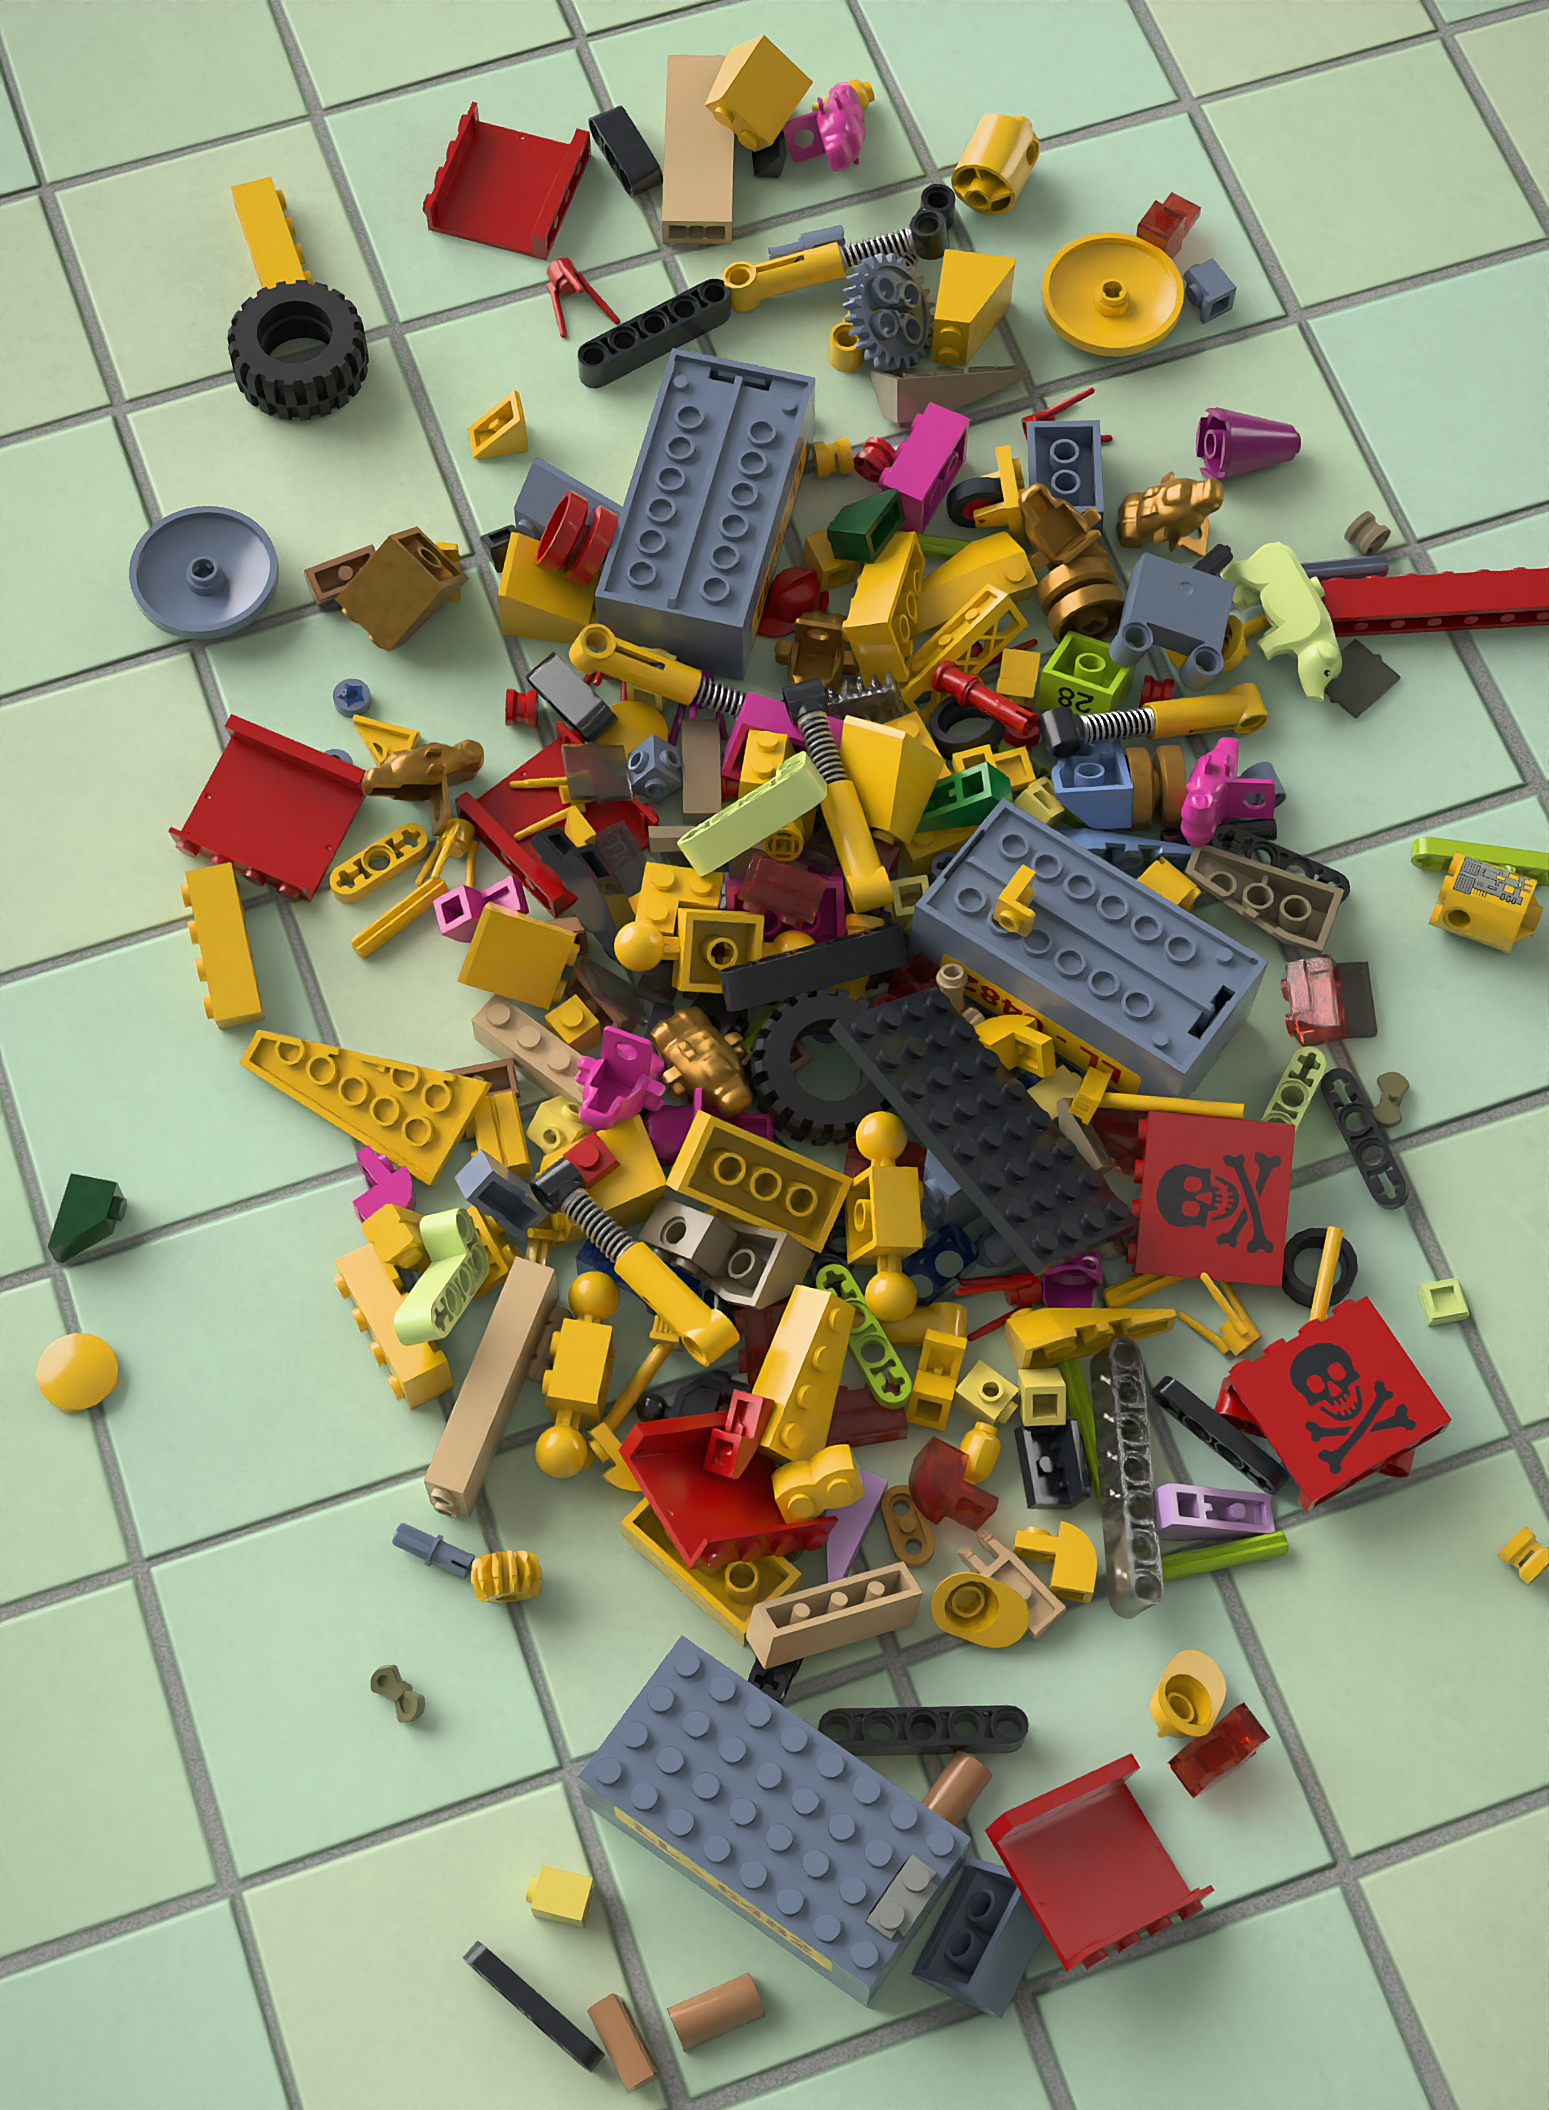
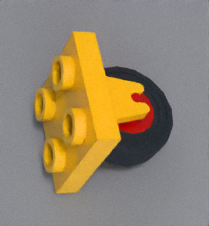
M1010 445L995 447L999 471L965 480L954 486L947 494V513L951 521L960 527L983 528L1009 525L1011 537L1020 547L1028 545L1025 532L1026 518L1017 501L1022 492L1026 490L1020 458L1012 459Z

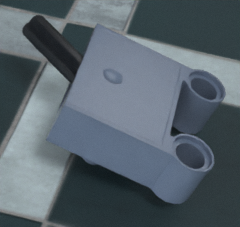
M1217 544L1192 568L1145 552L1132 569L1118 634L1109 646L1111 659L1121 667H1132L1141 660L1153 644L1189 656L1179 669V678L1186 688L1192 691H1201L1208 687L1224 666L1221 649L1236 583L1216 577V575L1233 560L1234 556L1231 553V548L1228 545ZM1127 641L1133 643L1135 647L1130 646ZM1197 665L1203 667L1205 671L1201 670Z

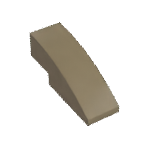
M719 719L681 720L683 824L703 823L722 811Z

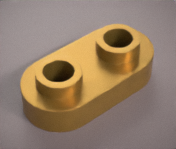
M893 1486L884 1493L880 1512L894 1557L898 1562L904 1561L907 1568H921L930 1562L935 1549V1539L921 1496L910 1486ZM898 1504H903L907 1506L909 1511L905 1515H898L894 1512L893 1508ZM909 1543H917L921 1547V1551L917 1554H911L906 1550V1546Z

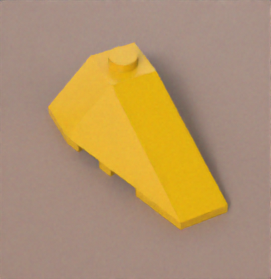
M1002 531L969 543L923 579L921 596L915 599L918 614L916 626L909 627V640L940 630L987 583L1007 593L1014 604L1031 599L1038 582L1025 551L1006 531Z
M1025 1308L1014 1312L1010 1319L1006 1320L1004 1336L1017 1370L1052 1368L1058 1366L1064 1360L1084 1358L1171 1331L1177 1315L1174 1309L1042 1308L1033 1311L1032 1308Z

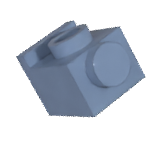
M1213 258L1202 264H1194L1186 270L1183 275L1184 280L1187 282L1186 296L1193 306H1197L1200 309L1199 320L1203 324L1232 310L1237 287Z

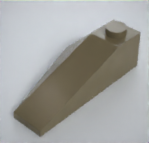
M1016 365L969 367V373H964V369L937 367L936 375H931L930 371H916V368H907L900 371H895V369L890 371L871 370L870 375L883 417L896 422L898 428H911L918 413L923 414L930 402L954 411L1030 377V370Z
M1206 844L1202 847H1194L1184 875L1192 882L1281 942L1319 955L1322 954L1326 946L1344 892L1343 889Z
M720 1220L738 1235L714 1277L700 1271L694 1276L729 1304L760 1310L791 1295L795 1285H802L815 1254L787 1232Z

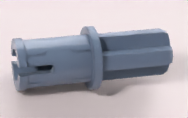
M401 1523L393 1535L392 1543L394 1546L424 1559L425 1565L429 1567L431 1564H434L460 1576L463 1580L466 1579L471 1570L469 1565L476 1558V1555L444 1542L443 1536L438 1535L434 1537L406 1523Z

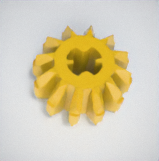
M524 1550L496 1551V1553L484 1554L472 1561L471 1583L476 1599L482 1602H517L519 1600H529L531 1597L541 1593V1582H543L542 1569L539 1565L538 1555Z

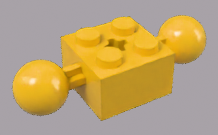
M678 908L675 937L662 936L661 932L654 925L644 921H635L625 925L618 932L615 938L614 950L618 961L625 968L636 972L648 971L654 968L661 960H674L672 986L680 991L723 993L718 975L719 970L815 944V941L802 931L790 930L778 935L773 942H763L764 916L755 912ZM718 943L725 950L724 954H717L715 960L714 956L711 955V951Z
M878 1111L867 1115L860 1122L856 1130L857 1147L861 1154L871 1161V1166L853 1178L854 1180L844 1200L847 1262L851 1265H877L878 1274L869 1281L866 1287L865 1302L868 1310L877 1319L893 1323L907 1318L913 1312L917 1303L916 1286L906 1274L902 1273L901 1260L923 1248L926 1238V1225L921 1220L920 1204L923 1200L924 1189L921 1180H918V1167L895 1166V1159L903 1153L907 1144V1130L904 1123L892 1113Z
M598 1271L586 1272L577 1277L571 1284L568 1292V1303L577 1320L564 1318L561 1332L554 1331L550 1348V1355L554 1356L553 1370L546 1369L543 1378L542 1394H545L544 1407L550 1409L551 1420L555 1422V1425L545 1430L538 1438L535 1446V1458L541 1470L554 1478L572 1477L584 1467L588 1458V1445L584 1436L579 1432V1427L591 1429L598 1422H602L616 1350L613 1326L602 1325L601 1322L611 1318L617 1311L620 1304V1291L616 1282L609 1275Z

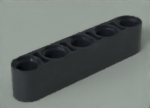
M714 278L706 280L580 346L577 356L581 383L589 388L603 387L671 352L672 348H678L723 325L731 316L730 288L728 286L725 287L724 280Z
M894 923L719 970L718 975L727 1011H739L909 964L910 960L902 924Z
M1011 1705L837 1708L823 1714L818 1725V1731L827 1736L825 1731L830 1725L840 1724L846 1727L849 1732L847 1738L834 1742L854 1756L955 1754L957 1750L967 1754L1011 1753L1022 1747L1029 1728L1028 1718L1023 1710ZM1002 1721H1012L1017 1725L1020 1733L1016 1737L1006 1738L998 1732L997 1725ZM920 1722L927 1723L933 1728L934 1735L929 1739H918L911 1732L912 1726ZM959 1722H969L974 1725L977 1734L969 1739L961 1738L954 1731V1726ZM882 1723L889 1727L892 1734L886 1740H875L868 1733V1729L873 1724Z

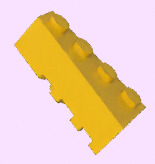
M915 531L895 534L873 564L865 563L862 574L857 579L855 596L850 600V611L847 620L843 622L844 639L847 643L851 644L866 686L908 682L910 670L906 667L904 659L907 656H912L914 644L912 640H909V627L916 626L918 614L915 599L921 596L925 558Z

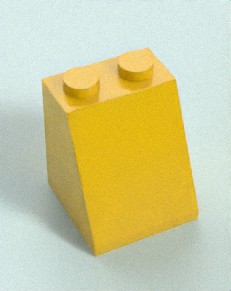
M761 35L730 49L705 106L713 112L714 118L720 124L727 126L738 136V140L743 146L756 152L773 144L813 81L765 35Z
M945 249L934 317L931 362L942 363L947 366H967L1010 308L1016 258Z
M511 532L498 591L503 635L573 644L583 628L589 624H598L595 593L602 574L601 564L586 587L580 588L565 580L564 565L552 574L535 566L534 559L540 541L520 533Z
M847 715L843 724L839 752L840 762L843 763L842 768L845 769L846 780L853 781L870 833H872L871 836L873 839L890 846L893 845L894 841L910 845L946 760L905 731Z
M749 729L738 800L776 777L777 768L786 760L796 755L787 734ZM817 805L801 815L804 818L805 824L801 853L805 855L806 859L810 855Z
M489 901L483 908L457 982L549 1010L552 1001L560 1004L567 985V981L561 979L565 965L573 967L581 945L574 943L577 933Z
M636 1115L631 1119L613 1125L609 1130H601L596 1133L620 1163V1166L589 1190L586 1188L585 1190L588 1192L589 1197H593V1202H598V1207H603L602 1212H608L607 1217L612 1216V1222L617 1221V1226H622V1228L646 1222L660 1197L664 1196L667 1188L665 1184L666 1178L640 1115ZM581 1140L544 1156L540 1171L536 1174V1177L558 1159L563 1158L562 1155ZM559 1212L556 1214L550 1213L552 1226L555 1231L561 1230L565 1244L587 1238L586 1234L582 1233L581 1229L577 1228L576 1224L572 1223L571 1219H568L566 1215Z

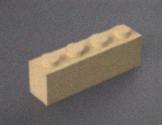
M495 994L471 1019L475 1040L500 1059L513 1057L515 1070L552 1098L562 1095L570 1102L581 1106L583 1103L584 1086L577 1083L575 1078L578 1072L581 1071L576 1064L583 1056L505 997Z
M904 1561L755 1604L745 1637L763 1668L768 1669L913 1625L923 1592Z

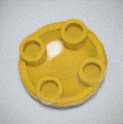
M626 700L610 706L619 720L594 742L598 752L606 761L620 768H625L628 772V754L653 734L666 742L669 737L664 717L655 707L643 701Z
M73 1333L59 1338L46 1348L38 1362L36 1377L41 1393L51 1404L59 1407L65 1413H75L78 1410L81 1411L96 1406L111 1392L116 1390L119 1385V1365L115 1352L105 1340L92 1334Z

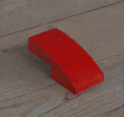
M734 1389L725 1429H712L703 1469L732 1479H738L760 1444L775 1400Z

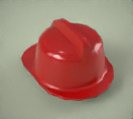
M790 567L776 575L769 589L757 632L759 635L769 638L784 637L795 631V619H798L803 611L818 609L825 612L829 604L828 590L821 592L817 573L814 569L806 570L801 567Z

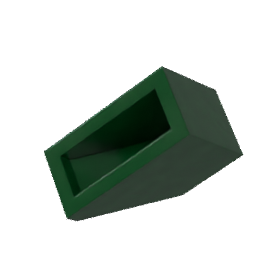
M891 488L843 506L827 528V539L831 544L835 559L870 564L876 561L906 519L899 489Z
M70 1174L47 1246L55 1261L63 1263L113 1234L116 1222L123 1220L127 1206V1200L124 1198L117 1182Z

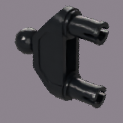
M716 1369L678 1390L672 1407L668 1406L662 1396L649 1393L643 1396L637 1403L636 1413L642 1422L718 1412L720 1406H724L725 1403L731 1404L734 1389L752 1393L754 1385L733 1380L732 1375L728 1371Z

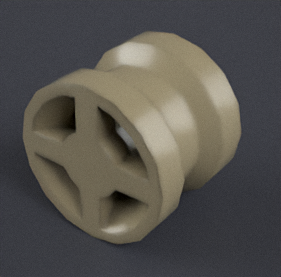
M1366 511L1358 516L1348 527L1344 535V539L1349 544H1356L1359 547V552L1363 556H1373L1387 542L1391 534L1388 527L1375 522L1376 518L1370 511Z

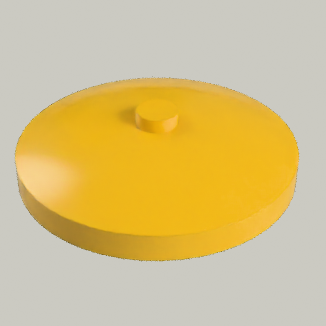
M1117 232L1090 234L1065 245L1049 262L1043 276L1041 302L1044 314L1051 327L1060 337L1083 351L1114 357L1137 354L1163 341L1171 333L1179 320L1184 298L1181 275L1174 262L1164 251L1145 239Z

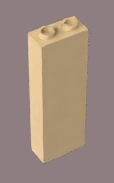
M668 55L662 197L663 243L732 244L735 133L727 126L720 124L714 118L713 112L705 106L726 58L723 55Z
M517 1256L514 1260L424 1478L430 1503L435 1506L434 1510L449 1518H457L458 1514L467 1518L471 1516L527 1378L525 1372L530 1359L535 1357L533 1352L544 1325L549 1324L547 1318L551 1308L556 1306L559 1299L555 1269Z

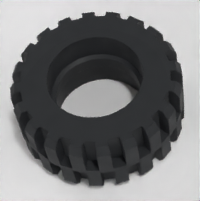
M296 280V283L286 284V281L277 282L274 288L268 289L266 286L257 291V297L254 299L250 296L241 305L242 311L238 310L231 320L232 326L228 329L227 335L228 351L236 383L240 392L245 394L248 402L253 406H260V410L270 416L277 413L280 419L292 420V417H300L301 421L311 420V416L318 414L321 417L331 414V409L335 407L340 409L349 402V395L351 397L356 396L361 389V382L366 379L368 373L367 364L369 363V356L361 316L358 315L354 304L349 300H345L344 294L336 289L328 291V286L322 283L315 282L314 285L308 284L307 280ZM312 338L328 345L321 354L304 362L286 363L270 357L274 349L292 339Z
M822 988L814 990L810 995L803 993L793 996L788 1003H781L771 1016L767 1018L750 1049L752 1055L747 1063V1073L752 1075L749 1088L753 1096L757 1095L760 1100L757 1108L763 1114L769 1113L775 1120L773 1127L779 1132L783 1128L792 1132L790 1139L800 1143L805 1138L811 1139L814 1146H825L829 1141H833L835 1145L847 1143L852 1137L856 1136L858 1125L867 1115L878 1111L887 1112L892 1106L861 1068L860 1082L856 1090L847 1098L839 1101H827L812 1096L798 1084L792 1073L790 1055L799 1040L813 1034L834 1037L829 1030L836 1020L868 1009L867 1007L871 1001L862 996L857 1001L849 998L850 991L838 989L835 994H828V989Z

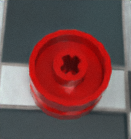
M570 490L566 492L558 503L544 530L536 551L534 564L551 574L561 569L564 565L565 580L583 588L591 581L606 555L617 527L618 514L601 505L592 509L588 514L589 505L587 498Z

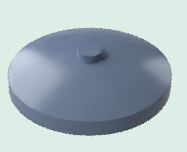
M198 506L183 509L155 523L137 543L129 566L130 586L136 604L143 615L159 629L174 636L187 639L204 640L219 638L248 626L270 604L276 592L279 579V565L275 548L265 530L243 513L217 506Z

